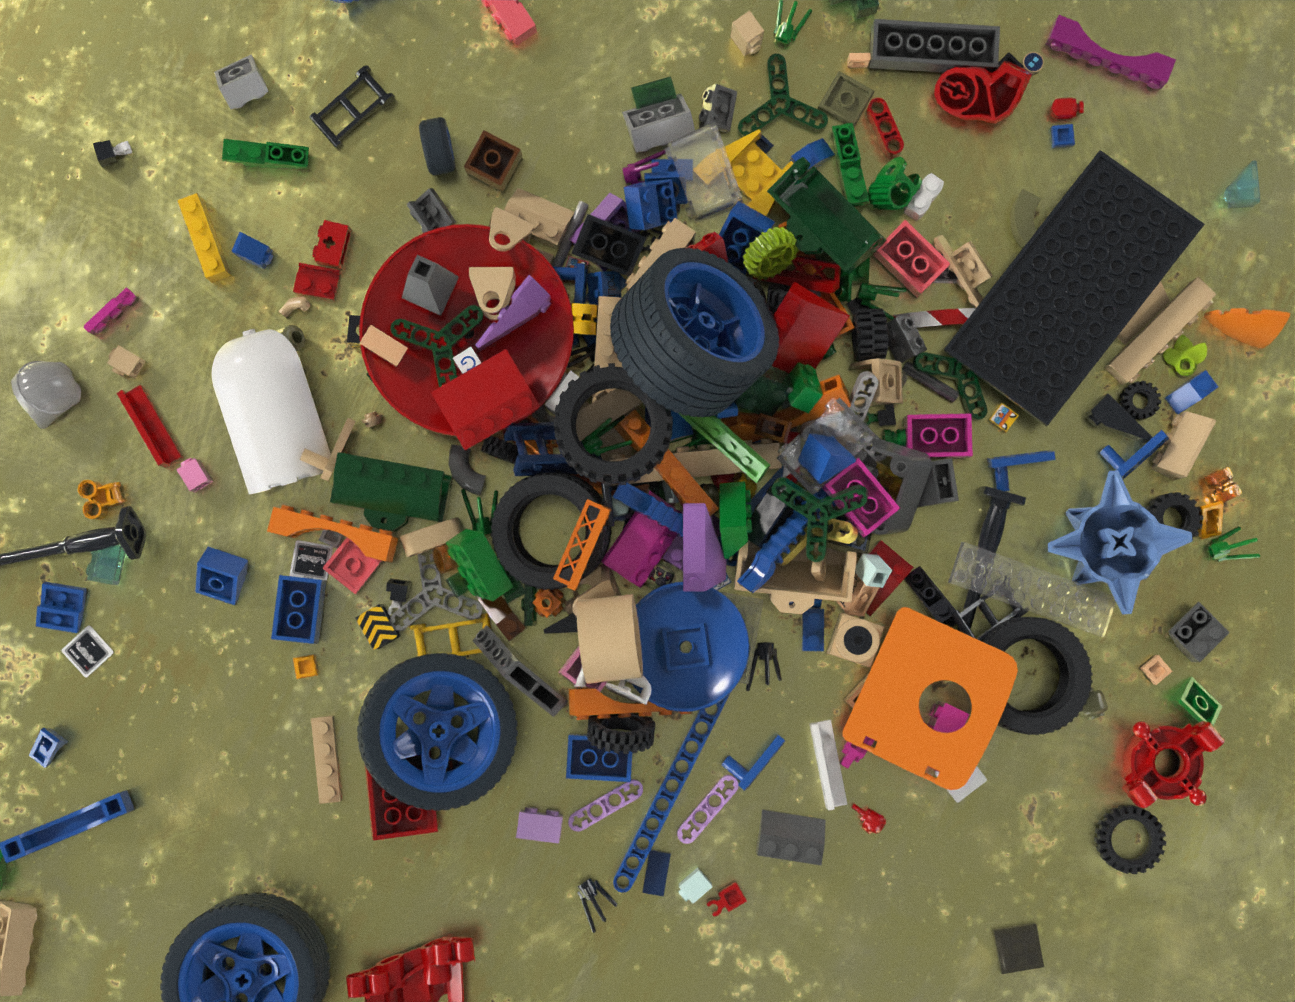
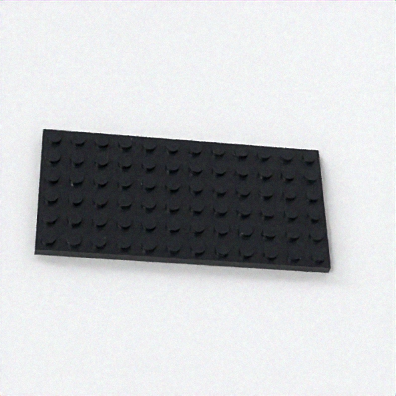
M1099 150L945 347L944 351L1047 427L1205 224Z

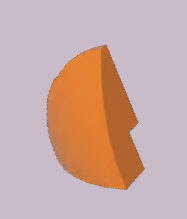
M1232 308L1230 311H1225L1224 314H1222L1221 310H1213L1204 315L1206 320L1224 334L1237 341L1258 348H1265L1274 341L1290 317L1289 312L1265 309L1253 311L1250 314L1246 308Z

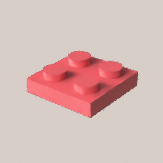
M346 538L324 565L323 569L354 594H358L383 561L366 557L352 540Z

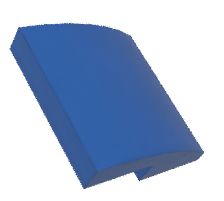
M44 582L42 584L41 604L37 606L36 627L78 633L83 618L87 588Z

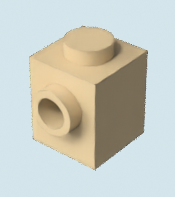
M118 345L109 354V361L107 363L113 366L112 371L123 377L126 374L135 379L146 361Z

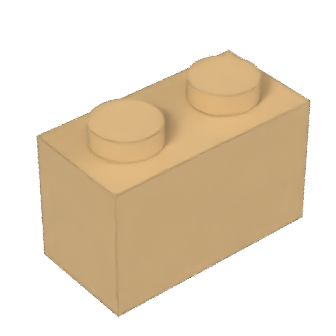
M748 11L732 22L730 37L744 56L749 53L753 55L759 51L762 45L764 30L753 14Z

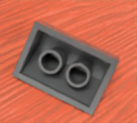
M762 809L756 854L758 856L822 866L826 820Z

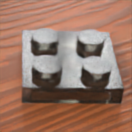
M1035 922L993 929L1001 974L1044 967Z

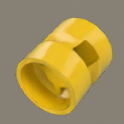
M571 303L574 334L596 335L597 323L594 319L598 316V305Z

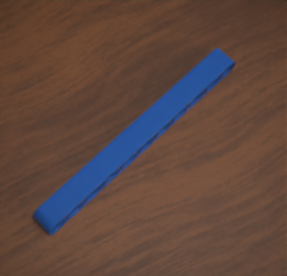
M729 695L716 703L717 711L714 714L706 713L705 709L698 711L614 876L613 885L618 892H627L634 884ZM705 722L708 727L706 732L698 733L695 730L696 724ZM689 741H695L698 744V748L694 752H688L686 744ZM678 761H686L688 768L685 771L677 770L676 763ZM671 779L678 782V787L675 790H669L666 787V783ZM659 799H666L669 804L666 809L661 810L656 806ZM650 818H655L659 822L658 826L654 829L649 828L646 824ZM641 837L649 841L648 846L645 848L637 845V840ZM636 857L639 860V864L636 867H630L627 864L628 858ZM625 876L629 879V883L626 886H620L617 883V879Z

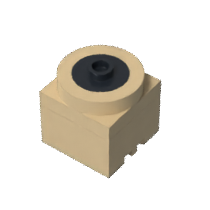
M839 613L826 653L871 668L875 653L879 648L884 627L845 613Z

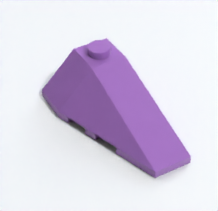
M530 275L511 296L512 304L502 308L497 317L499 320L497 324L493 322L475 346L478 350L485 349L538 316L540 312L545 313L550 307L551 303L549 301L551 296Z
M683 503V592L707 591L726 580V559H724V553L715 533L706 504Z

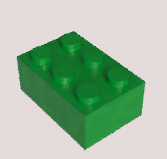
M465 529L445 542L449 548L447 550L449 556L456 560L459 566L457 568L458 572L463 578H466L469 584L467 587L473 596L494 601L513 588L483 532Z

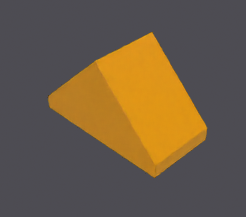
M1222 501L1200 506L1202 511H1199V516L1203 515V520H1200L1199 523L1203 525L1202 529H1198L1201 540L1222 534L1224 506Z

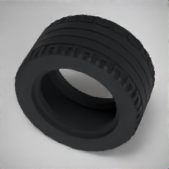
M550 472L535 474V476L531 475L510 487L499 500L500 502L493 513L494 518L491 521L493 549L500 560V564L517 581L520 580L523 584L543 590L562 589L568 585L553 579L559 565L542 563L533 558L524 548L520 538L519 525L526 507L536 498L547 494L561 496L569 500L578 508L580 513L587 499L604 506L603 498L598 494V491L586 481L574 475ZM589 505L586 512L589 522L597 519L600 509ZM607 523L597 539L593 553L582 574V579L591 574L606 555L612 534L611 527H607ZM588 525L585 526V540L588 539L591 533ZM580 550L578 555L572 561H575L580 558L582 550ZM571 565L564 567L559 577L570 581L573 575Z
M1040 617L1011 618L994 627L982 642L1004 652L1011 645L1025 639H1032L1042 643L1052 652L1057 661L1059 682L1051 699L1036 709L1021 711L1007 702L998 726L1027 735H1044L1052 733L1054 730H1060L1061 727L1067 726V723H1071L1079 715L1080 711L1082 712L1083 706L1087 704L1086 701L1090 696L1093 672H1091L1092 665L1089 663L1090 657L1087 655L1088 652L1083 648V643L1079 642L1080 639L1075 637L1073 632H1070L1068 628L1063 627L1060 623Z

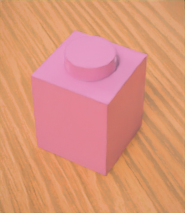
M189 458L183 461L181 467L177 469L191 492L196 493L213 482L202 462L198 459Z

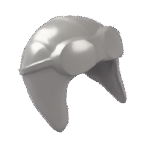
M29 362L21 367L11 380L12 390L16 399L40 429L47 428L62 413L80 401L81 388L74 380L70 368L62 362Z

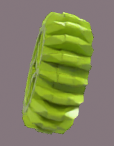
M776 226L773 230L769 228L767 232H761L759 237H755V240L749 243L750 247L745 250L746 254L743 256V263L750 275L758 280H767L769 277L774 278L776 274L780 275L781 271L786 270V267L792 264V260L796 258V253L799 251L795 246V236L784 227L778 228Z

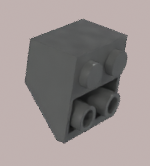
M952 458L932 461V468L917 508L959 501Z
M1197 602L1168 631L1176 647L1191 662L1199 663L1230 633L1200 602Z

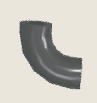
M451 444L448 465L453 479L461 488L481 496L486 476L475 472L471 468L469 463L471 449L464 450L462 446Z

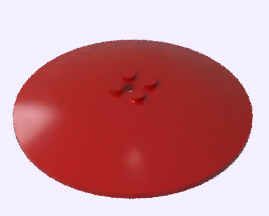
M474 224L450 225L425 232L411 239L397 249L380 267L367 290L362 305L359 326L360 341L369 326L372 325L408 348L399 364L395 366L360 344L362 357L372 382L384 399L402 416L425 429L440 434L456 436L431 393L439 388L433 352L397 339L391 333L390 328L393 321L404 319L440 331L471 305L480 307L469 277V267H513L516 275V285L513 294L530 275L551 296L549 301L551 305L545 313L540 312L535 318L480 351L475 346L493 322L497 324L499 321L490 320L484 315L482 323L474 329V336L470 339L463 338L452 347L454 357L472 347L482 363L507 349L540 407L550 398L560 384L571 357L574 336L573 314L566 289L559 275L547 259L524 240L508 251L494 249L489 242V226ZM504 234L494 236L495 242L499 245H508L510 243L509 237ZM417 255L439 264L459 277L441 316L402 299L408 273ZM492 299L487 303L486 307L495 308L500 301ZM471 311L469 313L470 318L468 320H465L464 317L460 320H462L466 324L467 328H469L471 325H469L468 322L471 319L477 320V314L479 312L477 311L474 313L473 311ZM498 311V312H496V313H489V314H491V315H498V314L500 313V311ZM401 324L400 327L396 326L395 329L399 335L401 332L408 333V338L410 339L414 327H411V331L404 328V324ZM455 324L451 330L454 335H460L464 328L461 324ZM421 330L415 334V339L418 342H423L427 338L425 331ZM431 334V341L437 343L439 349L447 345L444 338L438 341L433 339L435 334ZM447 358L439 362V367L442 370H447L451 366V361ZM455 363L457 376H460L463 373ZM453 372L441 374V377H446V383L450 381L449 375H453ZM539 408L530 412L529 414L525 415L524 417L518 419L513 423L522 422L523 420L531 416L534 412H536Z

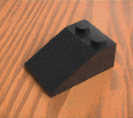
M587 214L572 254L629 277L634 270L646 237L644 234Z

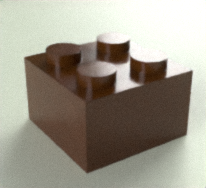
M483 130L464 168L467 174L503 192L522 158V152L518 147Z

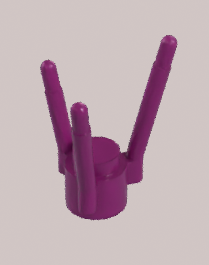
M662 150L640 161L628 164L627 167H623L626 184L631 183L633 185L645 182L638 181V179L642 178L640 171L658 166L659 162L640 165L666 154L667 150Z

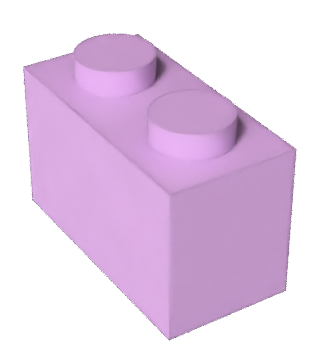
M525 807V810H520L516 838L551 843L560 842L563 815H560L559 811L546 810V813L537 812L538 808Z

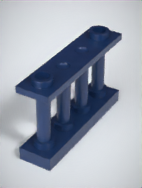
M554 422L511 423L507 426L504 440L515 441L519 453L513 469L515 476H535V474L550 472L567 475L578 474L573 467L568 465L561 452L560 454L548 453L545 440H556ZM524 440H536L540 455H528ZM595 453L592 454L593 456L602 460L601 455L596 456Z

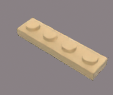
M334 716L311 718L319 804L342 801Z

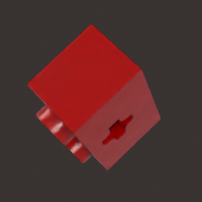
M324 220L323 225L319 226L318 246H314L312 254L314 261L318 265L339 270L343 269L352 233L349 225ZM333 241L335 245H331L329 248L327 245L331 244Z

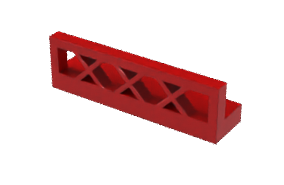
M796 255V258L792 260L797 267L793 271L786 269L781 271L780 275L776 274L774 278L761 279L762 281L792 286L795 281L806 289L833 294L839 288L841 267L836 262ZM806 263L812 264L817 272L813 275L807 274L802 266ZM826 267L835 268L834 279L827 278L822 270Z
M139 385L128 392L121 390L116 393L158 466L167 468L184 458L143 386Z

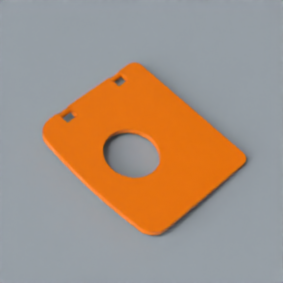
M902 607L895 615L843 729V737L846 741L936 785L949 790L960 789L968 782L995 732L1018 673L1017 663L1011 655L911 608ZM941 680L953 681L961 685L969 694L972 712L968 722L962 728L953 732H939L929 727L923 720L919 710L920 697L926 687L934 682ZM866 736L877 741L875 748L863 743ZM928 766L940 771L937 778L925 773Z

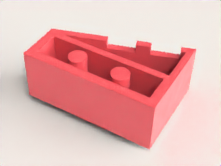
M481 0L486 9L490 7L493 14L491 15L497 25L502 24L505 29L503 33L509 42L513 40L517 46L537 33L535 23L523 4L518 0Z

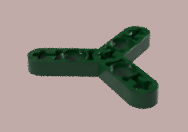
M772 54L767 61L770 100L739 122L738 134L744 137L758 129L762 131L780 117L815 132L823 131L828 124V116L823 111L790 97L786 60L781 54ZM774 60L782 63L779 65V74H775V65H771ZM777 79L782 80L784 87L782 89L774 88L773 81ZM777 101H784V108L782 109V107H778L777 109H775L774 113L776 115H774L772 109L777 106ZM802 108L805 111V116L797 118L794 115V110ZM765 111L769 114L770 118L768 121H761L758 118V114ZM809 112H810V113H812V115H811V118L809 119V122H807L806 120H807L808 115H809ZM818 117H821L822 123H820L819 126L815 125V120L813 119L817 120ZM751 118H754L756 123L753 126H751V132H748L747 130L743 132V125H751L753 123V119Z
M471 305L440 331L404 319L393 321L390 329L397 339L433 352L438 385L441 387L446 384V377H441V374L453 372V375H449L450 381L458 377L452 347L482 323L484 314L480 307ZM471 311L474 313L478 311V319H471L468 322L471 326L467 328L466 324L460 319L464 317L465 320H468ZM401 324H404V328L411 331V327H414L411 332V338H408L409 334L406 332H401L399 335L395 329L396 326L400 327ZM461 324L464 328L462 334L454 335L451 330L453 325ZM421 330L427 333L426 340L423 342L416 341L415 334ZM431 334H435L433 339L438 341L444 338L447 345L439 349L438 344L431 341ZM444 358L451 361V366L447 370H442L439 367V362Z
M927 352L920 353L914 357L913 366L917 371L955 380L966 414H971L972 420L985 418L988 412L987 405L976 374L967 369L968 372L965 375L960 374L959 370L962 367H966L954 358ZM925 357L926 362L934 363L933 365L922 367V363H919V360ZM940 361H945L948 364L947 372L939 370L938 365ZM971 378V381L962 383L963 380ZM967 385H971L975 389V394L972 397L965 393ZM978 399V401L969 404L970 400ZM975 406L981 409V412L978 414L973 413Z
M785 477L777 478L772 486V493L777 499L808 518L806 556L813 562H820L825 558L829 520L864 506L869 494L864 486L855 485L819 499ZM782 485L786 486L782 492L778 490ZM793 490L794 492L791 498H789V493L791 494V491ZM856 492L858 495H862L861 500L858 497L853 498ZM803 496L806 499V503L803 505L797 504L795 497ZM834 500H841L844 503V507L837 509L833 506L832 502ZM817 508H819L822 512L820 521H816ZM815 527L821 528L824 534L815 536L812 533V529ZM815 543H819V545H818L819 554H818V555L815 554V551H813V550H814V547H815Z

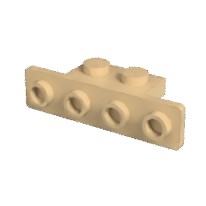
M943 235L934 238L936 250L943 254L950 263L948 269L955 273L959 286L963 290L965 289L969 295V302L973 307L977 308L983 297L976 287L993 277L992 273L971 241L953 252Z

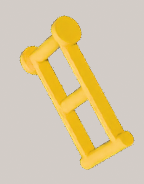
M484 613L481 614L480 619L426 627V623L411 625L409 629L414 630L418 656L426 655L423 632L446 628L449 630L452 653L450 654L465 656L482 653V651L474 649L461 652L457 627L482 623L483 628L486 625L491 628L489 614Z

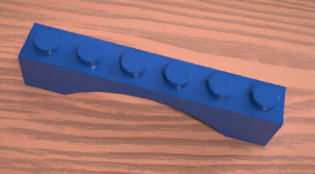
M128 790L122 791L71 814L0 842V849L5 862L9 863L135 810Z

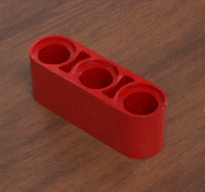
M874 98L870 101L866 110L867 118L884 156L888 159L897 158L904 148L903 139L886 101L882 98ZM877 106L882 112L875 113L872 107ZM886 125L889 127L890 131L883 132L880 129V126ZM895 144L898 147V150L892 151L889 149L888 145Z

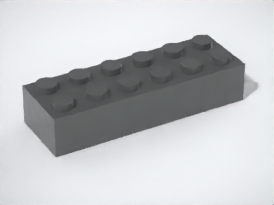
M874 19L871 27V60L869 68L945 72L954 67L967 68L973 66L982 67L993 73L998 68L1000 26Z

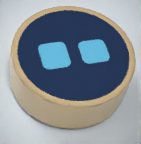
M1030 52L1023 58L1022 65L1030 73L1036 74L1042 69L1044 60L1039 53Z

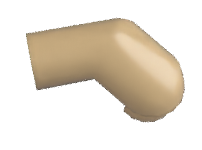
M303 296L290 298L279 312L287 318L294 309L300 308L302 311H307L310 308V302Z

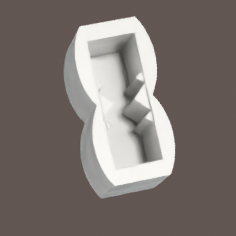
M932 173L927 175L916 194L912 196L911 202L905 207L904 213L915 221L921 219L930 207L931 202L936 199L942 190L944 181Z

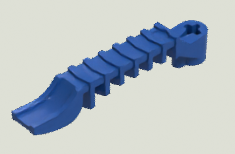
M823 488L812 494L819 499L829 496ZM817 508V519L819 520L821 517L819 514L820 509ZM796 510L793 511L794 514L790 518L786 519L785 524L780 526L774 535L770 536L771 539L762 545L763 548L756 553L751 566L737 580L738 584L751 593H754L771 578L776 569L775 562L779 564L784 562L780 554L782 552L789 554L790 549L788 546L790 543L796 544L798 542L796 537L798 535L804 536V528L808 526V518Z
M626 482V485H618L612 496L613 498L642 515H648V519L658 521L659 525L666 526L669 531L676 532L679 537H683V514L674 511L673 508L664 505L662 501L656 500L655 497L639 490ZM717 536L718 539H719V541H720L721 549H722V551H723L722 539H721V537ZM738 551L732 555V560L726 559L727 566H736Z

